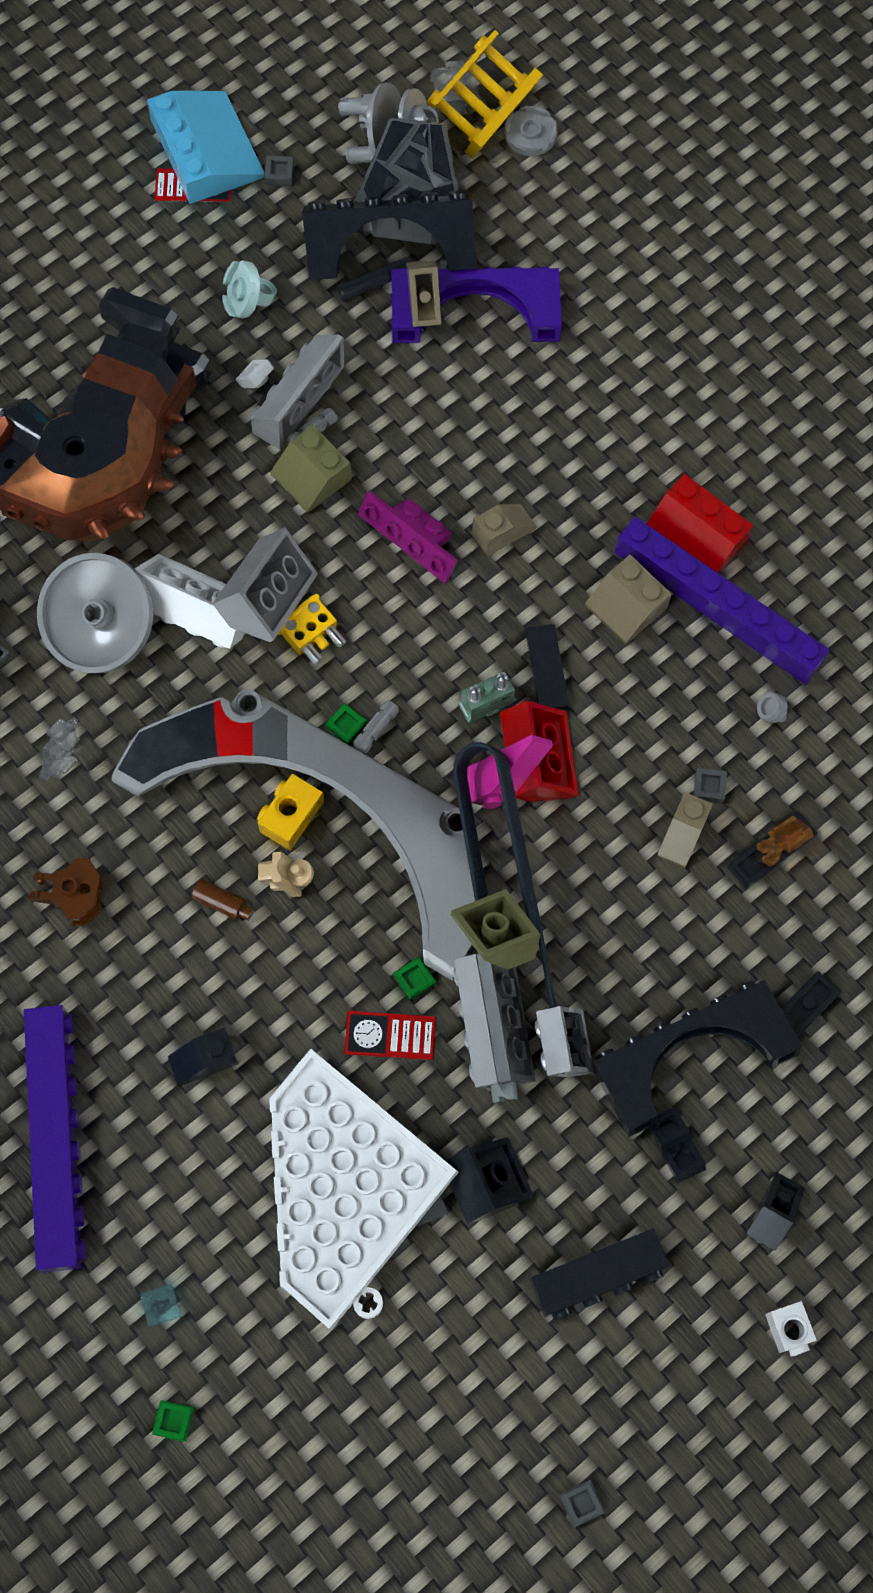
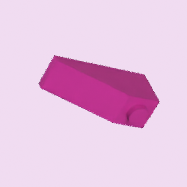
M530 735L500 750L508 760L515 793L552 748V740ZM491 755L467 768L471 801L473 804L482 805L485 809L497 808L503 802L494 756Z

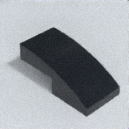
M674 1107L659 1114L657 1124L649 1127L676 1182L679 1183L705 1171L706 1163L691 1140L690 1131L677 1109Z

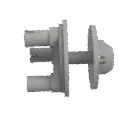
M381 83L372 94H364L363 97H342L340 99L341 102L338 104L341 116L359 115V122H365L360 124V128L367 130L368 146L347 147L346 160L350 164L372 162L390 117L439 123L435 108L427 105L426 99L419 89H407L401 98L397 88L391 83Z

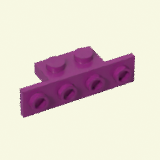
M371 491L367 492L358 515L444 584L447 583L458 560L444 550L441 545L448 542L452 532L409 498L391 508Z

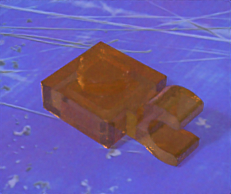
M792 816L769 831L770 838L758 843L756 848L763 854L768 852L766 856L761 858V861L767 866H772L779 860L783 850L790 853L814 836L810 826Z

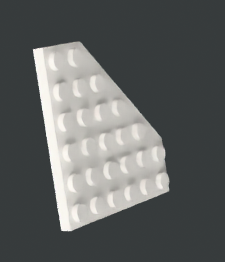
M310 1049L269 1098L273 1130L271 1131L272 1155L275 1164V1204H277L278 1215L277 1241L281 1267L279 1275L280 1286L327 1328L332 1330L459 1172Z

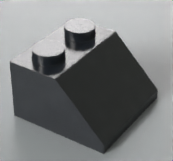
M508 1137L466 1148L446 1160L449 1165L459 1172L450 1184L467 1224L493 1216L534 1197Z

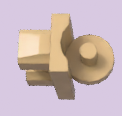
M273 852L272 861L258 863L259 881L269 883L270 889L273 891L283 890L292 897L302 896V891L299 887L308 885L314 876V869L309 862L303 859L293 861L282 852Z

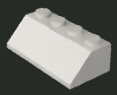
M157 554L135 568L144 579L150 591L153 602V614L159 616L162 621L179 625L192 635L203 636L212 640L213 644L221 648L230 649L242 640L245 633L230 628L212 604L225 587V583L161 554Z

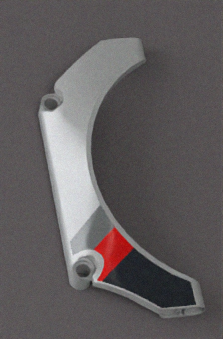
M252 690L239 692L232 703L221 697L186 709L140 729L133 737L116 766L111 781L137 797L172 778L188 772L216 765L238 763L266 764L288 768L325 782L349 797L386 834L399 854L410 877L422 924L424 964L454 981V959L469 956L474 946L450 915L451 910L475 901L463 829L455 832L451 828L452 819L460 815V810L457 806ZM255 698L257 701L256 708L251 712H246L245 703L248 699Z

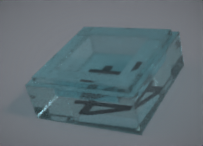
M173 1284L140 1294L148 1327L182 1317Z

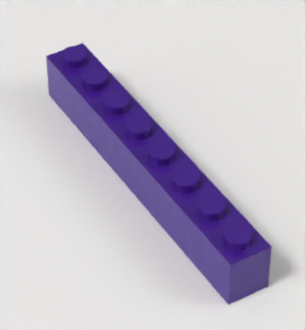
M634 517L618 536L615 554L623 559L631 555L667 590L805 685H807L823 664L830 649L637 517Z
M63 1005L24 1009L36 1270L41 1273L81 1269V1260L86 1259V1245L84 1239L80 1240L79 1227L84 1226V1210L82 1206H78L77 1193H82L83 1186L81 1173L76 1174V1161L81 1159L79 1141L74 1140V1128L79 1127V1116L77 1108L73 1109L72 1096H77V1082L75 1077H71L70 1066L75 1064L74 1045H69V1033L74 1032L73 1016L68 1014Z

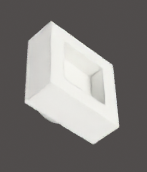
M267 359L252 360L236 378V381L242 388H259L267 382L268 374L274 367Z

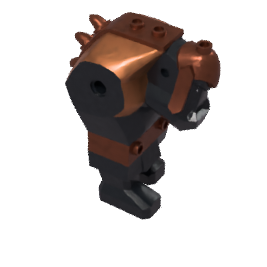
M115 287L106 291L99 303L102 319L117 329L119 334L117 337L106 334L93 363L86 369L83 380L64 398L57 417L51 420L27 398L13 400L0 408L1 513L3 516L66 540L95 541L106 539L132 522L144 519L145 514L143 510L150 495H153L155 492L168 491L173 487L174 482L162 477L160 470L162 462H166L167 458H176L180 455L182 449L178 446L169 445L168 440H164V435L176 424L183 423L187 399L195 387L206 384L212 374L206 370L210 360L203 353L174 343L180 328L174 325L178 315L172 309Z

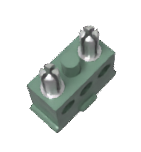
M503 671L462 690L461 702L458 705L467 722L472 723L485 716L489 717L496 714L500 709L513 704L516 701L514 698L515 689L508 675Z

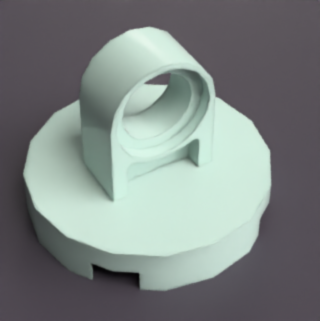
M244 260L240 262L234 261L227 268L223 279V284L228 285L227 295H222V299L229 316L247 318L253 313L256 305L268 306L271 304L277 289L270 281L259 278L257 268L252 262Z

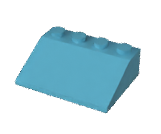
M170 91L147 99L151 122L189 204L265 177L264 170L225 91Z

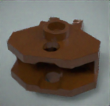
M77 858L63 871L56 870V874L39 872L34 874V882L41 885H52L53 890L52 893L32 891L29 900L52 904L56 909H62L71 926L85 927L99 914L104 883L90 859Z

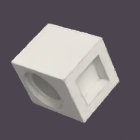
M802 1301L765 1314L779 1353L789 1350L792 1357L809 1351L808 1343L817 1341ZM788 1321L794 1322L799 1328V1336L796 1340L789 1339L784 1332V1326Z

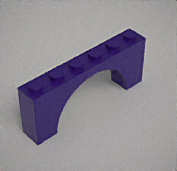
M486 267L483 269L450 271L448 269H438L440 305L450 299L463 295L480 294L492 296L510 304L522 315L529 327L532 342H560L562 323L559 268L513 267L495 269ZM407 268L391 269L392 343H420L423 326L413 327Z

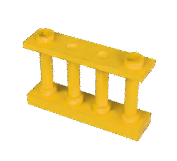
M496 30L488 38L483 35L473 47L476 52L441 92L436 89L426 101L430 107L439 109L469 137L467 140L471 144L465 150V153L472 159L543 76L536 68L529 75L525 72L522 74L491 46L499 34ZM483 54L515 82L514 86L517 89L514 93H511L509 90L506 92L476 64ZM467 72L500 100L499 104L502 107L498 111L494 108L492 110L488 108L460 82ZM452 90L484 118L483 122L486 126L482 130L479 127L475 128L444 100Z

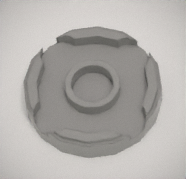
M524 106L515 113L513 111L507 117L504 124V139L514 152L523 156H538L546 153L553 147L557 139V123L547 110L537 106Z

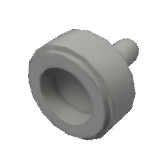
M774 692L765 693L758 702L757 712L759 717L763 721L770 723H783L787 718V701L781 694Z

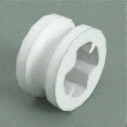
M366 1287L353 1303L354 1310L362 1318H375L383 1307L382 1296L376 1289ZM366 1294L374 1295L373 1301L378 1304L374 1311L370 1308L369 1313L363 1312V1305L359 1303V1299L362 1296L366 1298Z

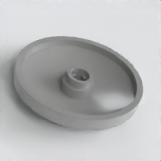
M101 553L77 555L60 564L44 583L37 605L38 628L47 649L65 666L86 673L111 672L131 662L145 646L153 624L151 594L144 579L127 562Z

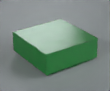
M344 703L325 723V728L342 742L349 745L366 727L367 720Z
M420 956L393 972L394 978L409 1001L436 985L435 979Z
M160 1400L152 1435L186 1442L194 1407Z

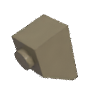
M435 261L406 263L413 327L440 325L438 269Z
M499 504L473 518L472 535L486 555L490 556L536 530L537 526L521 504Z
M684 792L657 857L686 868L713 804Z

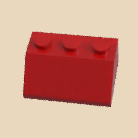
M685 473L665 494L647 522L648 526L717 573H720L746 544L753 528V524Z
M526 700L500 712L505 748L530 735L552 740L553 744L549 752L515 793L516 799L538 802L579 796L567 711Z

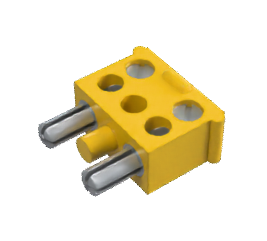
M318 594L312 595L296 607L278 633V635H282L299 656L305 653L315 665L319 664L323 658L313 645L317 644L321 650L326 649L329 646V642L324 638L326 635L331 638L337 647H341L346 642L336 630L337 620L321 603Z

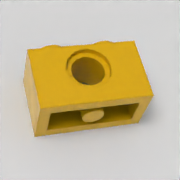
M291 774L287 781L282 780L274 793L275 799L270 806L266 804L257 817L260 833L290 851L324 803L322 791L294 774ZM286 806H293L297 809L294 814L289 816L281 813L282 809Z

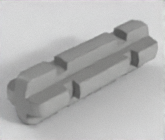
M326 408L319 413V416H315L300 427L298 432H293L287 437L288 444L312 424L320 432H323L326 426H331L337 421V415L331 408Z
M385 701L380 708L381 711L377 712L363 729V734H359L354 740V747L364 754L367 753L373 746V741L376 742L389 726L390 720L397 716L399 708L393 702Z

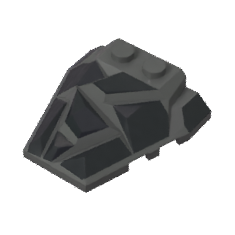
M390 117L354 202H365V198L379 196L381 200H393V196L407 194L410 198H421V194L429 192L438 193V196H449V192L457 191L459 186L455 177L453 156L446 124ZM380 218L368 222L357 229V231L371 233L372 236L426 244H436L438 242L424 227L403 218Z

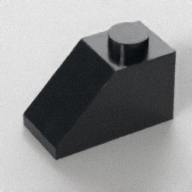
M225 1027L194 1038L167 1056L178 1087L239 1065Z
M776 1172L753 1215L746 1234L754 1238L759 1244L766 1245L776 1251L794 1222L805 1188Z

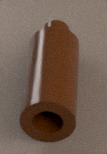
M204 879L198 881L191 896L193 900L234 920L242 917L249 921L254 912V909L245 905V899Z

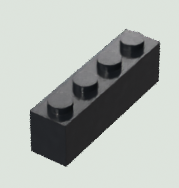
M653 1228L530 1278V1283L544 1318L552 1315L555 1321L572 1314L570 1307L583 1303L584 1308H588L602 1302L601 1295L613 1291L615 1296L634 1289L632 1282L644 1278L647 1284L664 1277L662 1270L668 1268L669 1263Z

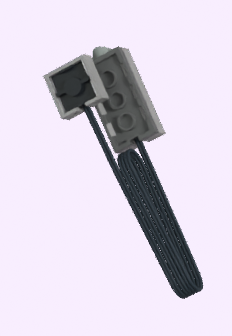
M483 742L471 743L463 747L457 754L453 764V775L475 901L487 897L488 894L468 784L467 768L476 754L482 751H490L496 761L526 916L540 933L538 944L551 1007L536 1011L535 1030L537 1036L541 1039L543 1048L541 1063L544 1070L547 1071V1076L575 1077L594 1073L583 1010L569 1009V1007L562 1006L557 1007L540 915L508 760L499 749ZM479 953L454 959L453 978L459 987L461 1000H459L458 1008L460 1015L464 1018L466 1029L464 1032V1043L470 1053L471 1064L469 1065V1074L475 1083V1088H490L493 1103L502 1102L505 1098L507 1100L518 1099L516 1085L536 1082L516 967L509 970L484 961Z

